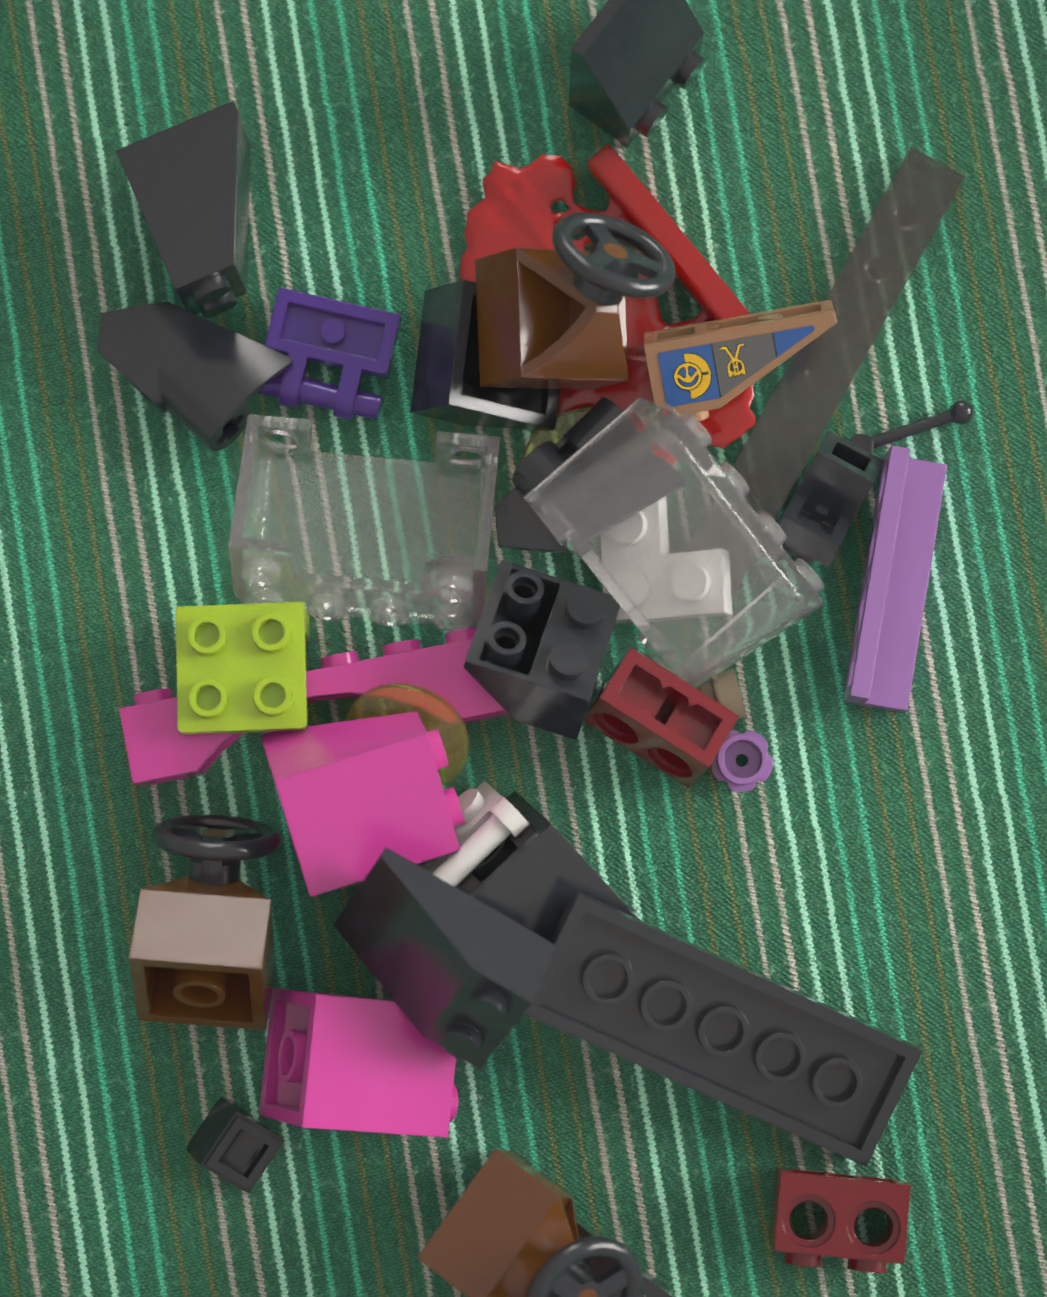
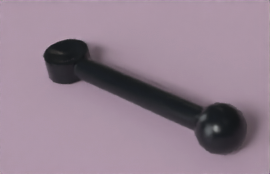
M956 401L950 406L948 411L871 437L862 433L856 434L849 442L872 453L874 448L951 422L959 425L967 424L973 418V408L967 401Z

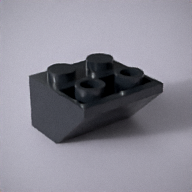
M501 560L463 668L516 721L577 740L623 599Z

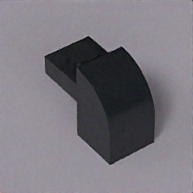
M829 431L771 537L782 542L785 549L793 556L807 562L817 561L829 567L852 520L871 489L884 460Z

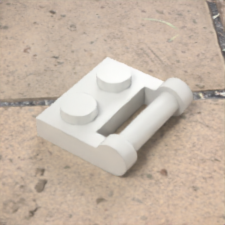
M486 781L476 789H469L458 796L465 824L454 827L460 850L416 864L454 887L471 873L510 834L517 837L530 825L519 811Z

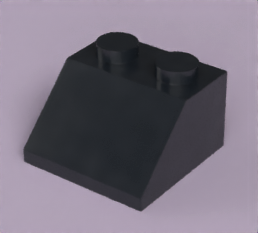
M463 279L425 290L410 413L465 426L537 431L556 430L560 389L480 387L476 283Z

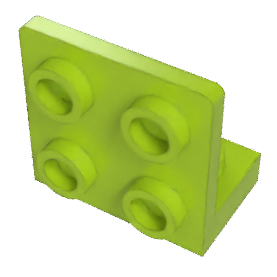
M304 602L176 607L178 730L181 734L296 731L307 728L306 642H310V617Z

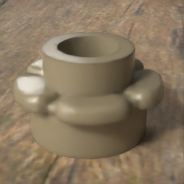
M714 667L710 668L708 672L711 681L699 684L700 691L739 716L738 719L747 717L734 668L715 673Z

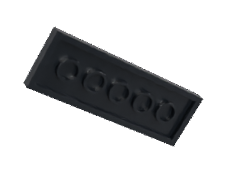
M574 890L550 941L557 947L532 1004L524 1012L525 1015L867 1167L919 1060L922 1050L910 1042Z

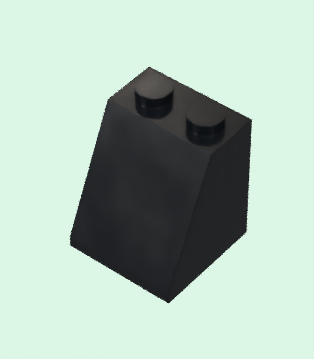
M232 101L116 150L176 292L187 311L194 314L202 313L204 318L217 316L232 309L237 304L236 297L247 293L251 146L235 102Z
M516 791L506 799L530 825L517 837L510 834L456 886L459 890L549 942L574 890L638 918L554 825Z

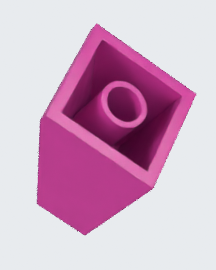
M417 711L307 726L304 730L272 731L260 735L310 897L363 881L385 847L414 864L460 850L454 827L465 824L462 809L454 787L443 790L438 769L449 766L438 729L426 732Z
M272 987L259 1115L305 1128L448 1138L449 1124L454 1120L458 1109V1091L454 1085L456 1058L447 1053L441 1046L423 1037L393 999Z

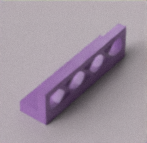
M891 446L882 458L884 462L880 470L842 702L905 713L908 711L947 465L909 458L910 448Z

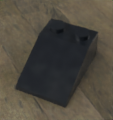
M608 0L571 48L569 106L627 148L639 133L646 138L652 134L668 110V106L662 103L676 84L685 89L694 79L705 61V58L699 54L701 52L704 31L686 0Z
M387 847L383 849L334 924L335 928L422 1036L444 1048L451 1056L465 1060L479 1069L532 1004L557 947Z

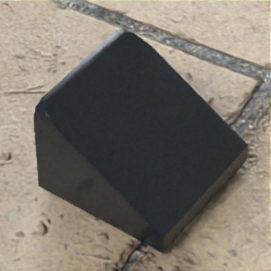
M221 1097L188 1143L187 1151L201 1166L249 1194L285 1140L241 1108Z

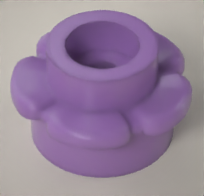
M733 730L730 731L711 763V770L716 779L727 782L731 790L746 792L753 790L758 781L763 782L769 777L773 768V758L767 752V741L760 734L750 730L745 733ZM740 754L745 755L748 759L747 764L743 767L738 766L736 763V757Z

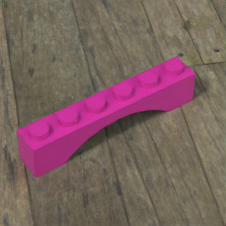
M477 627L444 634L446 644L421 649L419 639L387 644L382 647L384 656L359 661L357 652H345L326 656L320 659L321 669L306 671L307 704L317 701L348 698L387 701L421 711L448 726L509 715L463 668ZM170 688L134 695V706L119 708L133 784L140 787L204 775L222 752L245 734H181L178 730L177 697L173 698Z

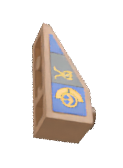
M825 300L644 333V349L657 419L671 417L672 424L677 425L690 424L707 419L709 417L708 410L723 407L837 324L832 301Z

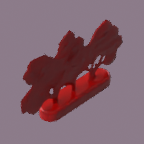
M607 143L587 161L588 171L609 197V207L606 211L589 210L574 203L573 191L576 183L572 167L561 156L542 154L532 163L522 168L496 161L492 166L491 172L483 178L482 185L485 198L467 212V224L464 230L467 249L461 257L460 280L464 279L476 283L475 260L516 247L555 250L552 242L553 227L560 219L574 213H599L628 222L653 237L670 255L675 267V278L702 310L692 320L668 325L661 319L660 307L656 297H625L629 381L589 390L560 389L557 418H562L568 412L576 411L582 406L593 407L602 397H606L617 405L636 425L643 436L644 442L672 466L678 457L677 439L681 436H686L703 444L725 448L756 424V416L749 409L754 398L753 385L723 407L708 410L709 417L705 420L677 425L672 424L671 417L657 419L644 349V333L748 315L750 313L617 152ZM562 200L570 208L565 213H553L550 207L555 201ZM587 235L579 240H572L580 252H585L584 246L591 243ZM640 275V276L638 277V279L648 278V277L643 276V275Z

